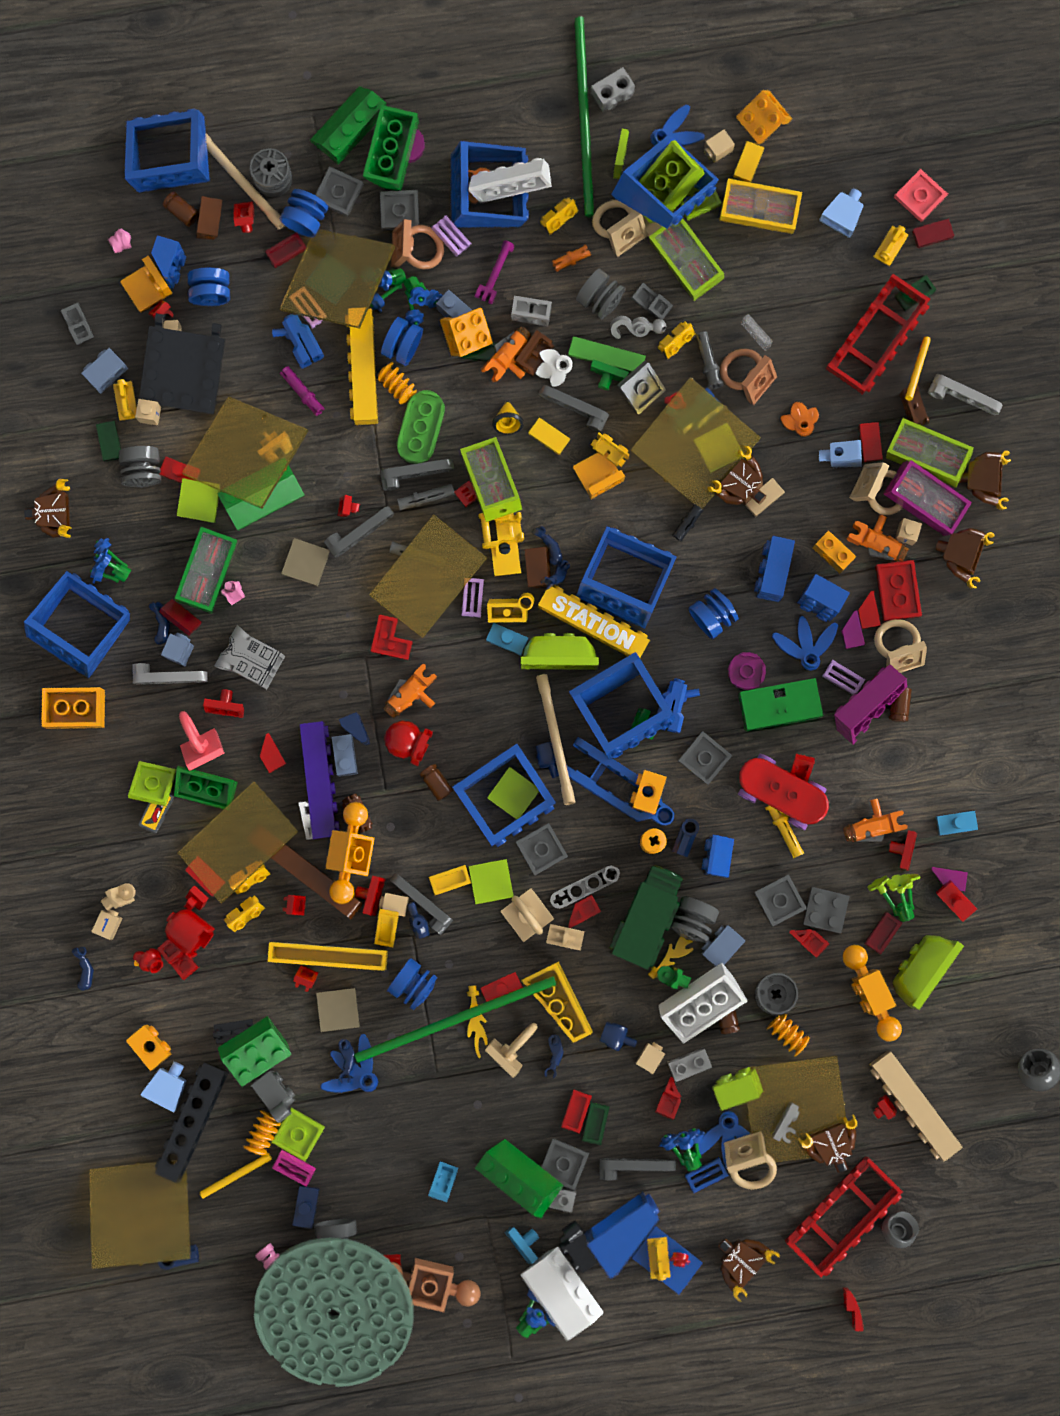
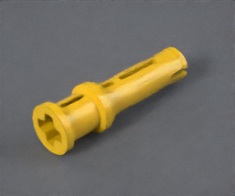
M771 806L765 807L773 819V825L778 827L793 858L804 854L787 821L789 816Z

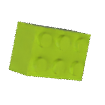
M750 1067L739 1070L735 1076H732L731 1073L721 1076L713 1087L721 1111L759 1098L763 1092L756 1069L750 1070Z

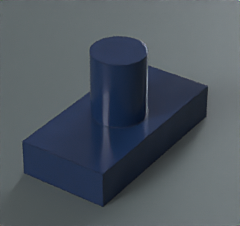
M299 1186L292 1226L313 1228L320 1188Z

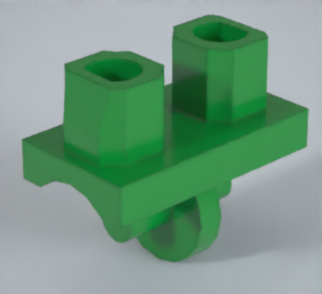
M662 966L657 971V978L665 985L675 989L678 986L688 988L691 977L683 975V970L672 966Z

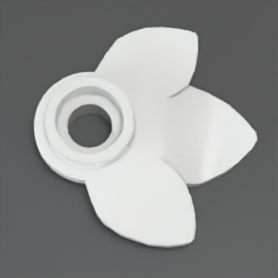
M547 349L541 351L540 356L544 362L538 367L536 375L546 379L550 378L552 387L561 385L565 381L566 373L572 369V360L566 355H560L556 350ZM561 361L566 362L565 368L559 366Z

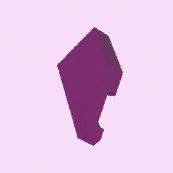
M854 611L841 631L845 649L865 645L858 612Z
M931 867V871L938 878L942 886L951 880L960 891L965 892L968 872Z

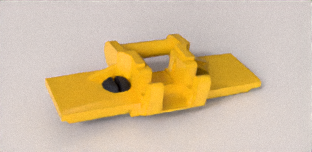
M521 512L516 513V515L511 513L494 519L496 522L497 541H491L489 521L486 522L483 513H480L478 516L481 519L484 541L482 548H491L495 577L521 574L517 544L524 541V533L521 531L520 523L522 520Z

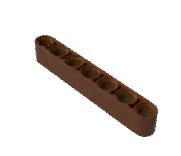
M259 823L246 838L351 920L363 905L354 896L346 904L334 902L329 894L330 886L334 881Z

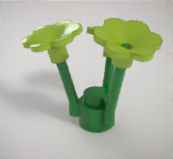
M885 875L874 880L867 887L870 891L878 889L880 894H883L892 908L894 916H899L901 922L910 921L915 917L911 888H913L912 881L920 879V875H894L890 880ZM886 882L891 891L897 890L900 894L902 902L897 905L898 908L895 907L887 894V889L884 886ZM905 889H907L908 902H906L904 895Z

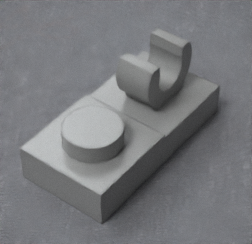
M789 1102L771 1135L779 1142L782 1138L785 1142L790 1143L791 1141L786 1138V1133H796L793 1128L788 1127L791 1121H796L800 1113L798 1111L799 1107L792 1102Z

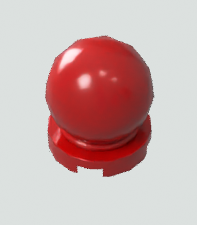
M398 721L387 729L384 737L385 746L395 757L403 759L410 757L411 764L419 766V761H422L428 748L427 742L429 737H432L433 731L425 729L424 732H420L419 728L412 722Z

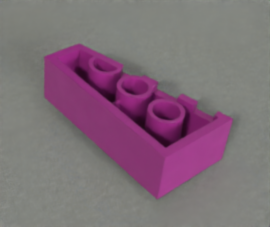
M891 664L886 668H882L872 681L869 680L865 683L859 693H855L850 697L849 702L845 706H840L836 710L834 716L837 731L854 745L857 741L855 737L861 731L865 733L869 728L868 725L871 723V720L879 718L885 710V705H891L907 688V678Z

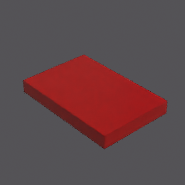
M914 560L876 564L883 621L921 617L922 612Z

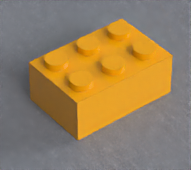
M100 687L42 688V727L46 729L105 728V690Z

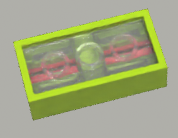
M683 218L676 226L673 224L668 229L662 226L649 236L652 246L694 301L724 279L723 271Z
M903 418L887 450L886 458L899 464L912 460L940 481L957 488L974 448Z
M496 437L460 449L463 462L486 522L522 510L518 492Z

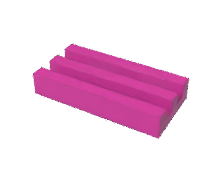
M281 1150L272 1169L305 1187L309 1184L316 1170L315 1167ZM279 1163L285 1165V1166L288 1167L289 1169H287V1168L281 1166ZM296 1172H298L299 1174H301V1175H303V1176H305V1177H307V1178L305 1179L304 1177H302V1176L296 1174Z

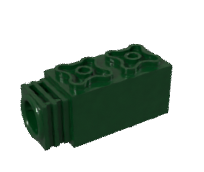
M657 865L650 866L645 881L639 884L625 920H620L609 945V949H611L610 954L647 970L649 966L653 968L665 938H662L663 933L669 930L680 905V902L677 901L679 897L676 896L680 883L683 880L680 875Z

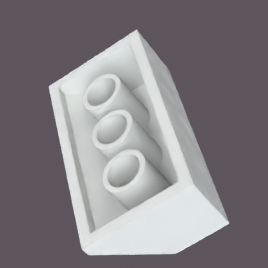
M536 158L528 163H515L507 168L498 167L490 172L480 171L477 175H472L469 192L480 203L552 187L549 165L544 159Z
M720 963L689 984L687 989L683 988L658 1006L661 1018L684 1044L746 1003L747 999L733 975Z
M558 1247L545 1252L521 1274L566 1341L586 1329L604 1313Z

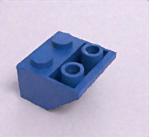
M157 235L151 254L168 286L173 289L174 285L179 282V271L181 266L185 264L186 255L179 242Z
M711 835L705 840L704 851H707V856L703 858L701 870H704L705 875L729 877L734 839Z

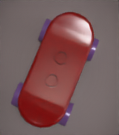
M759 753L757 758L747 761L739 773V781L743 788L738 792L739 796L752 803H755L757 799L788 815L790 817L788 822L804 831L808 826L807 824L818 823L826 816L829 809V801L825 795L826 788L813 781L808 783L775 765L776 761L766 755Z

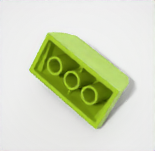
M674 140L670 142L639 182L673 212L704 175V170ZM644 216L649 223H655L651 219Z
M554 633L535 636L530 639L521 657V669L597 670L599 666V657H596L594 647L586 637L575 636V634L571 633L563 634V636H556Z
M925 935L918 945L915 944L909 952L911 956L900 964L898 968L900 971L893 980L896 993L904 1003L913 1009L920 1010L964 945L958 941H950L933 935Z

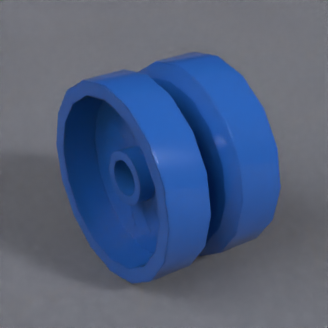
M209 267L198 268L188 272V285L191 286L188 290V300L190 303L200 306H218L230 301V290L227 288L230 284L228 271Z
M397 317L385 337L381 355L389 359L396 355V361L407 366L419 346L423 328L415 324L408 328V321Z

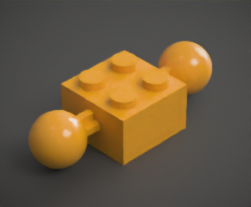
M359 802L348 804L343 811V818L348 824L347 832L332 830L325 869L340 871L339 879L334 881L329 889L331 899L338 904H346L354 896V887L349 882L350 874L368 876L375 838L358 834L359 826L363 825L368 818L366 807Z
M859 945L848 946L843 952V962L848 968L855 970L857 974L856 977L852 978L854 983L851 985L855 994H859L862 999L860 1005L863 1011L877 1016L879 1022L877 1023L876 1030L881 1039L884 1041L898 1039L901 1035L902 1027L900 1022L896 1018L889 1016L887 1010L895 1007L896 1004L880 970H867L868 955L863 947Z

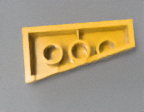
M559 961L521 980L528 986L554 976L557 985L533 995L540 1001L573 1043L592 1034L593 1031Z

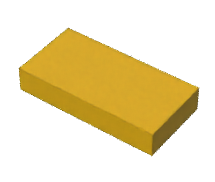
M747 141L733 177L751 183L764 147Z
M538 418L528 433L558 455L561 454L570 441L569 437L541 418Z
M466 865L429 877L434 895L471 884Z
M385 909L379 910L374 944L393 948L399 912Z

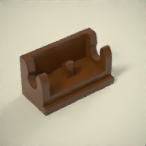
M202 196L196 238L215 240V237H218L222 207L221 199Z
M536 330L516 359V365L533 377L538 367L543 363L540 352L552 349L554 347L551 343L552 341Z
M916 386L913 400L911 401L905 399L908 387L904 388L900 393V397L908 420L921 426L929 424L930 420L919 392V386Z
M546 547L525 549L528 587H533V589L546 588L547 585L540 581L544 577L549 578L551 576L549 549Z

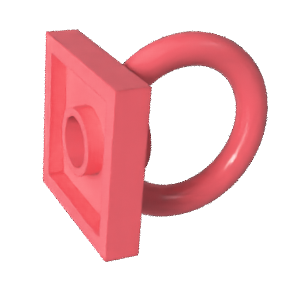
M185 711L179 713L180 722L189 739L188 742L180 745L189 771L224 754L215 728L199 735L189 715Z

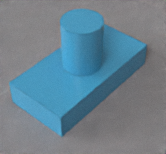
M493 623L486 641L521 656L528 637Z
M975 811L936 817L939 836L978 830Z
M440 1162L428 1196L447 1202L458 1168Z
M510 1227L504 1232L528 1264H533L538 1260L529 1247L539 1239L538 1234L533 1229L529 1230L522 1237L514 1227Z

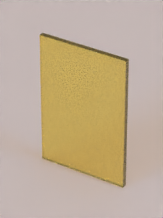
M433 515L369 595L423 638L487 557L447 526L446 523Z
M253 782L184 846L178 854L210 890V893L222 904L284 846L298 830L269 799L265 792Z

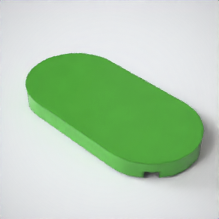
M423 390L416 393L409 399L397 440V449L401 458L410 464L428 461L435 450L445 407L442 399L433 391Z

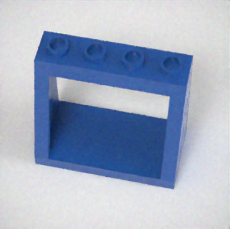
M189 109L187 112H170L169 115H152L150 118L137 117L127 121L125 180L137 192L210 182L205 118L199 110ZM191 123L189 163L140 170L137 131Z
M670 134L623 171L611 194L616 200L666 229L673 224L676 226L682 220L684 214L688 216L695 205H701L706 196L710 197L717 189L715 185L719 180L679 144L704 170V175L694 186L700 191L674 213L648 191L639 180L670 142L675 140Z
M460 141L451 154V221L456 227H521L529 217V211L526 209L529 197L528 192L513 196V216L469 212L468 162H512V166L520 162L528 163L526 148Z
M606 527L576 596L581 599L580 601L592 604L596 608L645 629L677 557L669 551H662L650 543H644L634 536L621 533L616 528ZM607 545L663 569L648 604L592 580Z
M66 571L24 621L26 637L89 679L130 621V613L126 607L115 604L108 595L99 593L93 585L84 583L77 574H71ZM69 589L117 621L89 657L44 627V624Z
M636 652L569 691L609 759L619 757L624 750L636 747L641 740L653 737L656 731L661 728H668L676 720ZM641 675L662 711L608 743L587 706L636 676Z
M518 744L453 786L454 791L491 846H501L507 841L505 839L507 836L512 834L514 837L523 831L521 827L526 823L530 826L539 820L538 815L543 812L546 815L555 809L553 806L556 804L555 800ZM517 757L545 801L493 835L465 791Z
M643 1191L585 1232L587 1245L610 1279L619 1273L659 1220L657 1216L659 1210L650 1194L645 1195Z

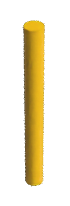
M927 336L923 337L905 399L908 401L913 400L931 340Z
M267 1153L199 1192L203 1199L262 1166L272 1160L271 1155Z

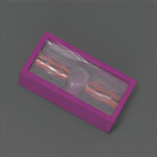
M912 460L901 464L883 493L943 536L953 534L972 503Z

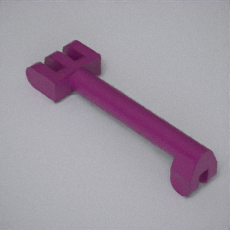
M504 240L501 246L502 250L486 286L479 285L475 297L479 298L481 292H483L484 294L481 299L483 301H486L488 295H490L491 297L488 302L490 304H493L497 292L492 290L508 252L512 253L514 249V244L507 240Z

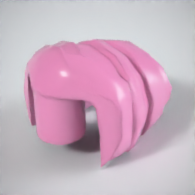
M119 229L115 232L114 236L108 239L115 253L131 248V236L123 229Z
M228 581L224 585L225 588L221 590L222 595L227 598L231 605L245 597L239 581Z

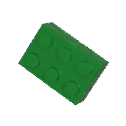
M268 1016L218 1047L222 1062L241 1086H244L292 1055L287 1041Z

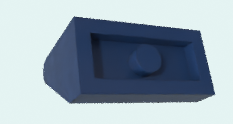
M357 712L339 719L341 726L365 746L370 744L361 717Z

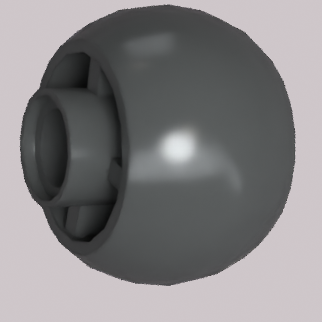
M1031 1049L1023 1054L1019 1060V1078L1031 1090L1039 1092L1050 1090L1060 1080V1062L1052 1052L1046 1049Z

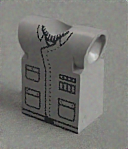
M237 625L229 638L228 647L221 652L214 667L235 672L267 690L285 656L281 652L249 636Z

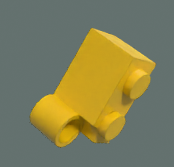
M523 593L519 599H489L487 603L488 622H526L528 610L534 604L533 595ZM522 598H529L531 604L528 606L523 605L521 602Z

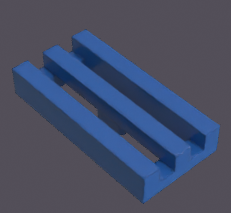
M720 1157L685 1174L693 1193L729 1176ZM719 1164L718 1167L691 1180L690 1177ZM722 1170V1172H723L722 1174H720V1175H718V1176H716V1177H714V1178H712V1179H710V1180H708V1181H706V1182H704V1183H702V1184H700V1185H698V1186H696V1187L694 1186L695 1183H697V1182H699V1181L705 1179L706 1177H708V1176H710V1175H712V1174H714V1173H716V1172Z

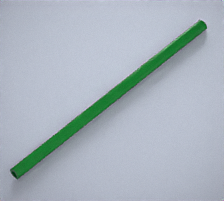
M576 17L575 38L585 217H593L594 204L584 18Z
M551 976L355 1053V1059L358 1063L533 995L557 985L554 976Z

